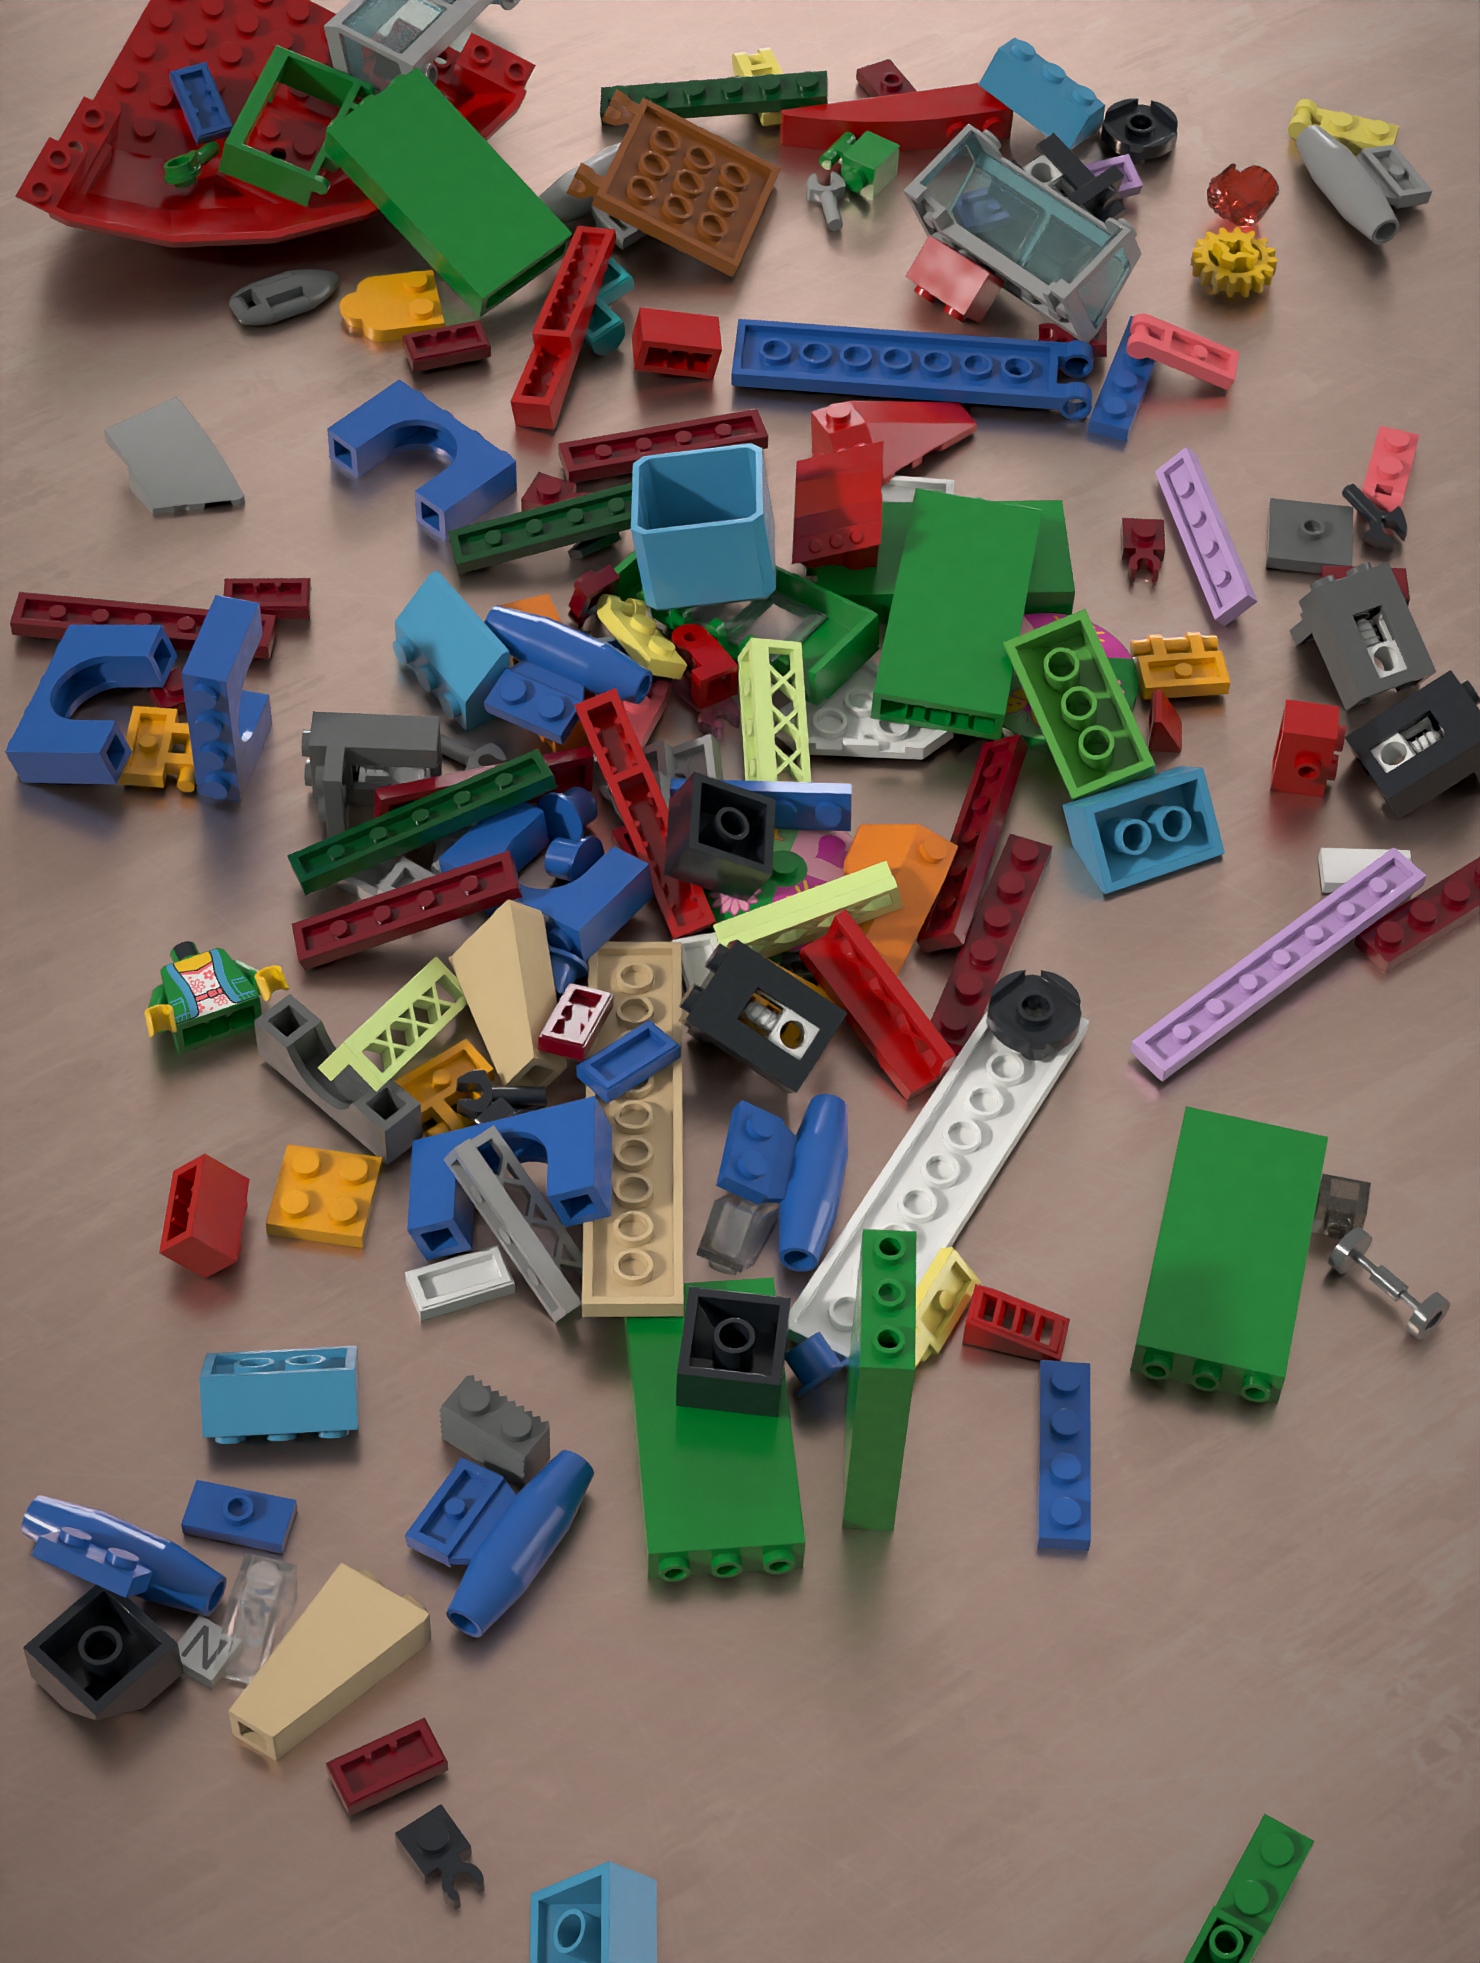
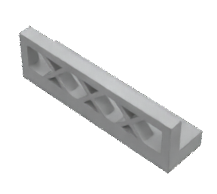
M494 1125L472 1140L469 1138L455 1147L443 1160L556 1323L582 1305V1292L579 1295L575 1293L559 1267L576 1270L582 1278L583 1254ZM487 1142L490 1143L500 1158L497 1175L493 1173L478 1151V1148ZM506 1168L513 1178L505 1177ZM503 1186L518 1188L523 1191L528 1199L525 1216L521 1214ZM534 1209L541 1219L533 1218ZM531 1226L547 1229L551 1232L556 1240L553 1257L549 1255ZM562 1250L569 1260L561 1259Z

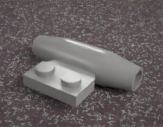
M1318 125L1305 128L1296 139V147L1313 181L1342 217L1375 244L1387 243L1399 230V222L1390 205H1394L1397 209L1427 204L1432 194L1431 188L1394 144L1362 149L1361 153L1355 157L1346 146Z
M621 142L609 146L583 163L591 167L597 174L605 177ZM579 165L564 173L539 196L563 224L592 213L597 228L615 229L617 236L615 244L622 250L647 235L641 230L593 207L594 197L590 196L585 199H579L566 193Z

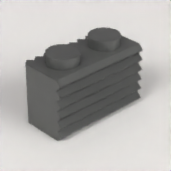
M474 1375L466 1376L439 1410L441 1413L439 1417L441 1418L440 1423H442L440 1426L442 1428L440 1432L442 1433V1439L521 1488L529 1483L550 1459L549 1421L541 1422L540 1416L533 1417L532 1411L524 1412V1406L516 1407L515 1401H508L507 1395L499 1396L498 1390L491 1391L490 1385L483 1386L482 1380L475 1381Z

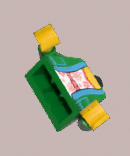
M186 941L177 944L170 952L173 963L165 965L160 970L162 984L152 990L148 1008L144 1012L148 1036L151 1038L155 1037V1033L171 1031L174 1036L176 1049L180 1055L254 1029V1020L262 1015L259 995L262 996L264 1001H268L272 998L271 994L275 991L289 990L281 966L272 965L257 970L239 959L232 960L228 953L221 948L199 953L193 942Z

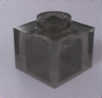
M1322 1174L1312 1232L1341 1240L1354 1228L1361 1227L1363 1229L1368 1211L1371 1183Z

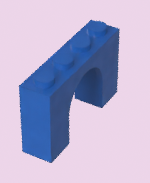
M400 379L327 428L330 459L357 479L391 456L408 450H428L449 459L452 462L449 467L415 490L416 521L445 542L450 539L448 531L469 526L517 491L516 460L508 452L500 450L491 444L478 431L471 430L458 421L449 411L441 409L428 400L419 390H414Z
M215 595L181 673L197 792L200 795L209 796L214 799L241 802L272 727L269 695L242 690L248 668L263 635L260 604L257 602Z
M162 625L68 626L5 751L22 783L117 784L132 751L116 720H71L70 717L88 698L108 689L118 687H163L178 656Z
M523 802L479 821L438 858L441 873L508 850L515 861L518 873L549 844L544 811L527 802ZM613 846L577 880L564 886L549 889L531 888L520 884L523 897L512 901L541 910L544 917L548 945L572 953L586 962L654 897L649 864ZM503 904L483 910V912L491 917Z
M592 1096L412 1141L407 1231L425 1259L430 1260L472 1250L475 1205L443 1159L455 1147L469 1138L472 1140L493 1125L520 1163L541 1162L548 1164L547 1198L564 1227L610 1217L612 1202V1126L596 1097ZM487 1142L479 1147L478 1151L493 1173L497 1175L500 1158L490 1143Z

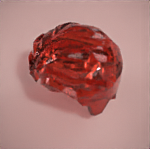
M1232 163L1220 174L1211 178L1207 188V203L1214 213L1218 214L1223 220L1241 227H1252L1266 215L1279 195V185L1273 175L1261 166L1253 164L1242 170H1236V164Z

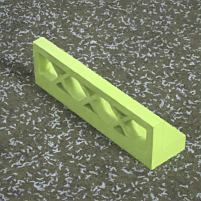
M750 638L737 657L745 781H778L777 776L786 770L797 782H811L801 642ZM769 653L789 655L790 671L784 677L770 665ZM778 689L793 702V711L787 717L772 704V695ZM781 729L796 743V751L789 758L775 745V735ZM776 761L780 764L778 768L776 766Z
M887 861L719 922L714 924L713 927L719 944L721 943L726 947L730 941L738 939L763 957L768 958L824 936L828 933L834 916L844 910H847L854 921L860 924L903 908V903L895 878L891 874Z
M437 957L433 958L346 1039L318 1069L332 1081L350 1064L377 1092L468 1004L457 977ZM438 982L453 997L456 1003L439 1000L435 983ZM413 1007L427 1010L430 1024L416 1021ZM390 1029L404 1031L407 1046L393 1043ZM364 1050L382 1055L383 1073L362 1053Z

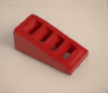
M975 1284L965 1322L962 1343L1039 1361H1061L1070 1319L993 1288ZM983 1316H993L992 1323L984 1320ZM1003 1319L1013 1321L1011 1330L1002 1327ZM1023 1324L1033 1326L1030 1338L1021 1334ZM1043 1328L1052 1330L1049 1345L1040 1342Z

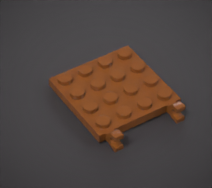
M616 89L610 102L611 106H608L602 118V121L614 126H620L625 123L629 124L605 177L597 174L591 167L581 162L566 193L579 199H585L590 196L594 197L593 207L733 277L781 168L645 98H642L639 105L626 94Z

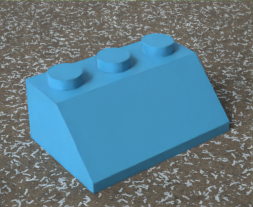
M1016 37L998 48L978 84L1046 136L1055 133L1070 150L1097 132L1104 121L1105 104L1096 98L1095 93L1091 89L1077 84L1066 76L1065 71L1060 66L1049 63L1036 53L1032 45L1018 40Z
M436 570L429 574L395 620L396 641L393 642V649L399 661L403 665L408 664L413 669L423 689L427 692L432 691L439 699L447 717L450 719L455 718L464 730L468 732L497 717L486 712L484 701L505 668H510L509 650L441 573Z
M1178 766L1062 805L1073 848L1104 894L1225 854L1204 768Z
M358 1346L206 1353L199 1377L203 1438L215 1437V1442L234 1444L245 1441L247 1435L267 1434L268 1440L287 1441L297 1438V1433L318 1432V1436L321 1438H340L347 1436L349 1430H358Z
M608 1861L531 1893L530 1963H657V1880Z

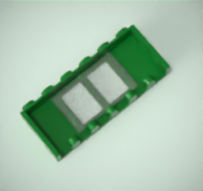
M634 550L614 568L620 579L613 595L618 596L621 601L633 598L645 602L636 552ZM775 565L776 590L767 599L659 612L646 605V616L656 622L657 627L663 630V634L672 638L673 631L681 625L696 624L702 626L718 641L737 665V657L750 638L801 642L805 700L816 706L825 698L829 699L880 649L879 617L877 613ZM769 653L770 665L784 677L790 671L789 655Z

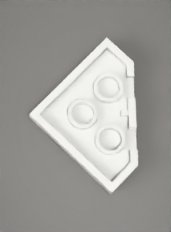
M871 659L855 672L829 699L825 698L818 706L806 701L810 755L922 760L951 740L954 733L870 718L873 692L879 668ZM792 701L779 710L785 717L793 711ZM781 729L775 736L792 750L796 751L795 741Z

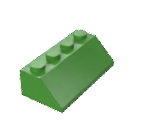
M1086 609L1003 642L1072 801L1155 774L1153 758Z

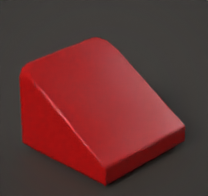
M1155 689V692L1152 694L1148 716V748H1150V751L1180 753L1182 751L1181 719L1164 692Z

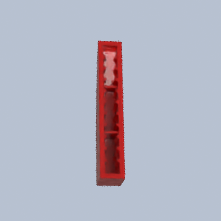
M979 83L781 110L780 142L783 146L828 150L845 132H851L857 141L866 131H869L900 145L899 152L945 148L968 124L980 132L988 130L998 140L1010 139L1013 110L979 86ZM961 141L956 146H962Z

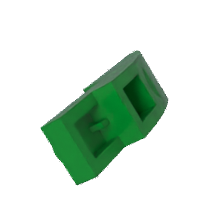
M1264 1814L1216 1906H1213L1183 1963H1252L1284 1905L1287 1895L1313 1847L1314 1840Z

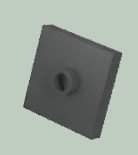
M1270 498L1266 568L1320 573L1322 565L1352 566L1353 507Z

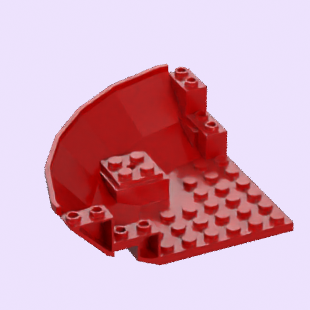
M150 0L94 99L91 100L85 96L83 97L59 141L51 137L48 138L15 197L49 213L50 218L69 227L171 248L273 244L366 220L380 213L381 211L340 167L336 172L322 168L319 176L326 178L330 182L329 190L326 194H318L312 191L307 207L220 172L218 170L224 145L228 137L215 140L220 146L221 151L210 162L201 166L202 173L196 177L197 182L195 184L178 189L175 188L174 184H166L163 175L166 173L164 164L167 161L193 150L198 151L207 144H196L169 80L171 71L207 62L234 126L276 45L334 68L324 25L336 14L310 0ZM396 20L386 39L377 34L371 39L402 54L423 33ZM471 32L461 52L448 46L438 56L447 63L438 64L435 60L433 61L438 70V80L435 87L487 141L518 112L527 93L524 87L536 65ZM364 46L367 64L363 71L362 80L372 84L376 88V92L380 93L388 87L389 83L396 76L401 74L400 66L397 62ZM281 84L272 103H267L249 138L248 146L268 155H271L274 151H280L286 157L283 161L310 171L326 139V129L331 121L337 117L341 108ZM358 99L357 105H359L363 99Z

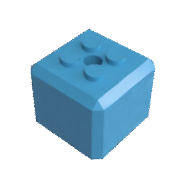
M748 443L648 455L633 463L631 532L646 605L658 612L763 600L767 599L776 590L775 523L762 448Z

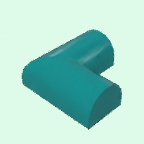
M611 256L583 342L598 355H607L613 352L623 341L625 336L624 321L609 306L635 288L633 277Z

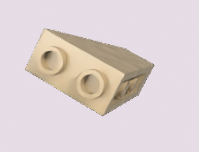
M508 899L449 958V961L502 1085L547 1087L567 1068L566 1057L538 1050V1037L557 1005L544 917L541 910Z
M341 1563L230 1708L229 1717L233 1735L275 1761H278L424 1648L431 1639L430 1613L427 1612L425 1606L416 1598L407 1594L399 1596L385 1588L382 1582L371 1572L364 1569L355 1571Z

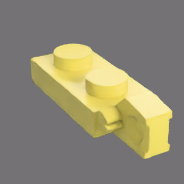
M953 1247L940 1248L916 1288L915 1368L919 1362H925L931 1354H939L971 1300L975 1284L979 1285L981 1283Z

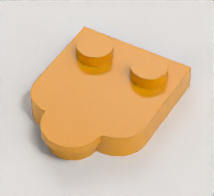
M433 270L368 277L358 284L357 292L343 297L339 305L340 314L345 319V322L351 327L363 328L365 336L376 342L402 340V335L445 327Z

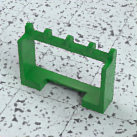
M276 45L225 142L218 171L307 207L312 191L318 194H326L329 190L330 182L326 178L319 176L322 168L336 172L339 169V165L325 151V141L310 171L249 147V138L267 103H272L280 85L284 84L341 108L337 117L340 115L346 116L357 109L359 97L364 99L371 94L375 95L376 88L368 82Z

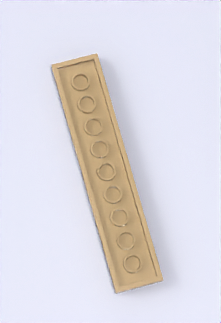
M606 942L589 958L588 987L614 994L613 1008L591 1046L587 1059L648 1020H651L681 1046V1058L608 1104L586 1085V1098L596 1097L612 1126V1202L610 1217L583 1223L582 1317L684 1316L682 1023L678 1021L682 1016V1009L679 1007L682 1000V942Z

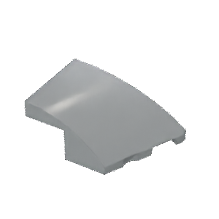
M177 397L104 430L106 443L128 466L131 491L153 515L173 513L177 510H203L205 503L231 500L233 506H240L245 503L244 494L224 459L199 423Z
M712 734L671 747L662 740L643 748V753L650 765L668 810L671 778L688 779L693 772H697L717 780H724L719 740ZM593 754V780L622 820L595 754Z

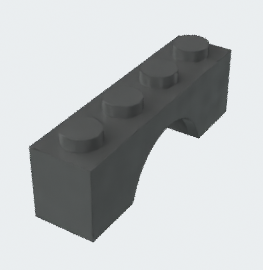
M291 994L254 1020L258 1055L377 1157H382L383 1162L387 1165L412 1146V1141L423 1137L421 1103L391 1078L376 1092L350 1064L332 1081L318 1069L336 1050V1047L327 1034L322 1020Z

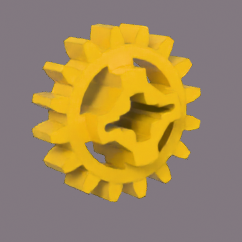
M1220 227L1218 235L1207 231L1205 239L1198 238L1196 240L1190 263L1193 266L1192 275L1193 277H1201V286L1213 285L1212 293L1214 294L1225 291L1227 296L1232 298L1234 292H1240L1245 298L1249 296V290L1252 289L1257 293H1261L1263 285L1270 286L1272 284L1278 261L1277 258H1274L1276 250L1275 248L1267 247L1268 239L1256 240L1254 238L1255 231H1250L1246 234L1241 232L1240 227H1235L1233 233H1228L1224 227Z

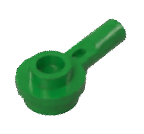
M209 141L198 151L193 150L167 161L164 164L166 173L163 175L165 183L174 184L175 188L178 189L195 184L197 182L196 177L202 173L201 166L206 165L219 155L221 151L220 146L215 141Z

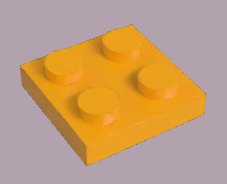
M287 1144L266 1220L267 1235L363 1248L383 1171L382 1157Z

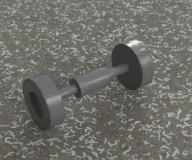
M1361 1227L1354 1228L1336 1245L1328 1259V1264L1340 1274L1348 1272L1357 1263L1371 1274L1369 1280L1395 1302L1401 1299L1414 1310V1313L1407 1322L1406 1330L1417 1340L1425 1338L1443 1320L1451 1303L1438 1292L1430 1295L1422 1303L1418 1302L1407 1292L1409 1287L1383 1265L1377 1267L1364 1256L1372 1243V1236Z

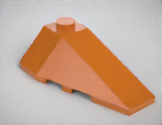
M861 824L844 859L843 875H849L887 861L891 874L897 883L903 908L857 925L894 974L898 976L946 878L958 846L920 824Z

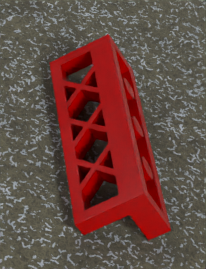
M847 910L834 916L828 933L802 947L799 958L832 1002L847 1012L845 1016L846 1021L906 1101L941 1082L956 1054Z

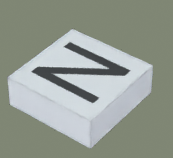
M199 1615L178 1642L183 1672L209 1688L214 1689L244 1650L243 1640Z

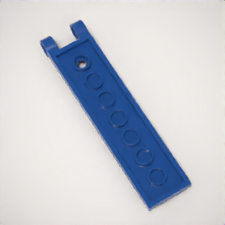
M738 319L731 386L1060 410V413L1068 419L1080 420L1091 413L1092 390L1088 385L1081 382L1058 384L1057 370L1061 368L1064 374L1072 378H1082L1089 375L1093 370L1094 350L1089 343L1080 340L1067 343ZM1073 357H1081V358H1084L1085 360H1083V361H1073V360H1070V359L1073 358ZM1071 399H1080V400H1082L1083 402L1073 403V402H1070L1069 400H1071Z

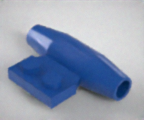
M496 605L490 610L484 621L509 650V655L520 661L509 669L505 668L484 701L486 712L561 745L564 744L579 720L574 705L585 700V692L599 695L616 688L621 701L640 704L651 687L653 675L650 670L609 643L548 617Z
M831 1094L814 1096L807 1107L796 1135H794L783 1123L784 1119L741 1100L732 1111L716 1186L757 1205L761 1203H779L780 1262L785 1267L794 1271L805 1272L813 1270L820 1260L837 1218L848 1160L847 1104L841 1098Z
M560 1451L517 1495L506 1482L505 1477L461 1457L406 1532L405 1539L408 1547L449 1567L453 1564L468 1565L446 1612L450 1622L459 1630L473 1637L482 1636L525 1593L569 1530L592 1481L594 1470L583 1457L572 1451Z
M39 1495L31 1502L24 1515L21 1532L36 1542L31 1556L127 1598L134 1595L149 1602L205 1616H210L215 1611L223 1597L227 1583L225 1576L176 1543L105 1511Z

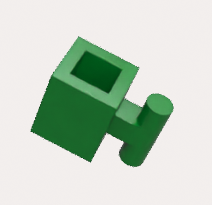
M866 131L857 141L851 132H845L819 158V163L827 170L831 169L836 163L841 164V177L845 181L846 188L873 200L897 176L900 145L869 131Z

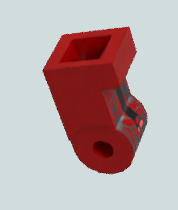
M685 624L677 627L672 633V643L676 647V652L687 664L683 675L687 676L691 681V699L699 709L737 695L738 665L718 641L702 626Z

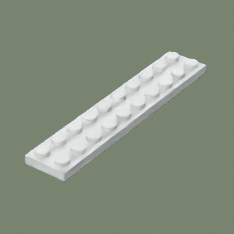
M1028 1007L1025 1008L1026 1014L1031 1017H1042L1044 1010L1041 1008L1034 1011ZM986 1012L791 1308L788 1331L789 1340L800 1344L820 1331L840 1362L849 1358L863 1229L917 1231V1288L940 1248L952 1247L1088 1032L1089 1020L1081 1017L1077 1036L1064 1049L1055 1053H1049L1042 1060L1033 1061L1026 1059L1020 1052L1006 1047L994 1036L987 1027Z

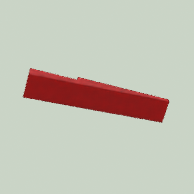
M577 226L532 331L534 347L510 401L515 426L555 429L616 241L615 229Z
M616 688L575 704L580 722L640 860L649 864L653 892L673 939L688 937L717 924L702 887L664 875L669 810Z

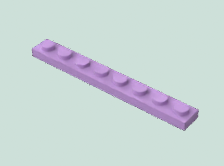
M1391 848L1131 1042L1130 1052L1163 1082L1424 885L1426 875L1396 848Z

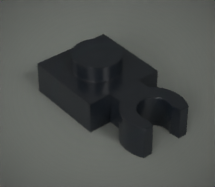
M442 1804L395 1833L397 1845L425 1885L437 1877L441 1878L443 1898L451 1908L457 1909L461 1906L460 1896L454 1889L458 1882H470L479 1894L485 1891L484 1877L480 1869L472 1863L463 1862V1860L472 1855L471 1845Z

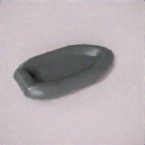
M320 269L289 270L241 288L231 296L229 307L241 324L250 326L272 324L310 311L323 303L333 294L340 278L334 272ZM254 301L256 306L250 308L248 304Z

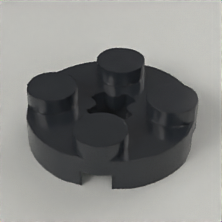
M1129 98L1112 104L1105 113L1101 139L1120 155L1129 154L1134 165L1143 164L1146 159L1160 157L1172 151L1177 141L1178 120L1174 112L1160 102L1151 100V104L1148 106L1138 104L1139 98Z
M1026 970L1015 971L1001 978L993 987L987 1012V1027L1006 1047L1020 1052L1028 1060H1042L1049 1053H1055L1064 1049L1077 1036L1082 1014L1079 993L1069 981L1053 972L1041 970V976L1033 974L1025 975ZM1028 1007L1033 1011L1041 1008L1044 1010L1042 1017H1031L1026 1014L1025 1008Z

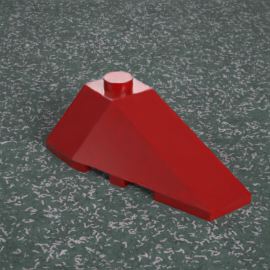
M846 401L811 411L813 454L822 452L829 454L833 450L843 447L850 449L860 443L872 444L884 441L882 486L889 483L890 479L895 477V472L906 465L913 469L921 464L922 456L932 450L943 451L977 431V423L959 402Z

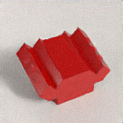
M884 441L872 444L860 443L850 449L843 447L835 449L829 454L824 452L817 453L812 458L796 462L792 564L800 563L810 568H818L824 565H839L851 570L877 567L882 530L883 498L881 490Z

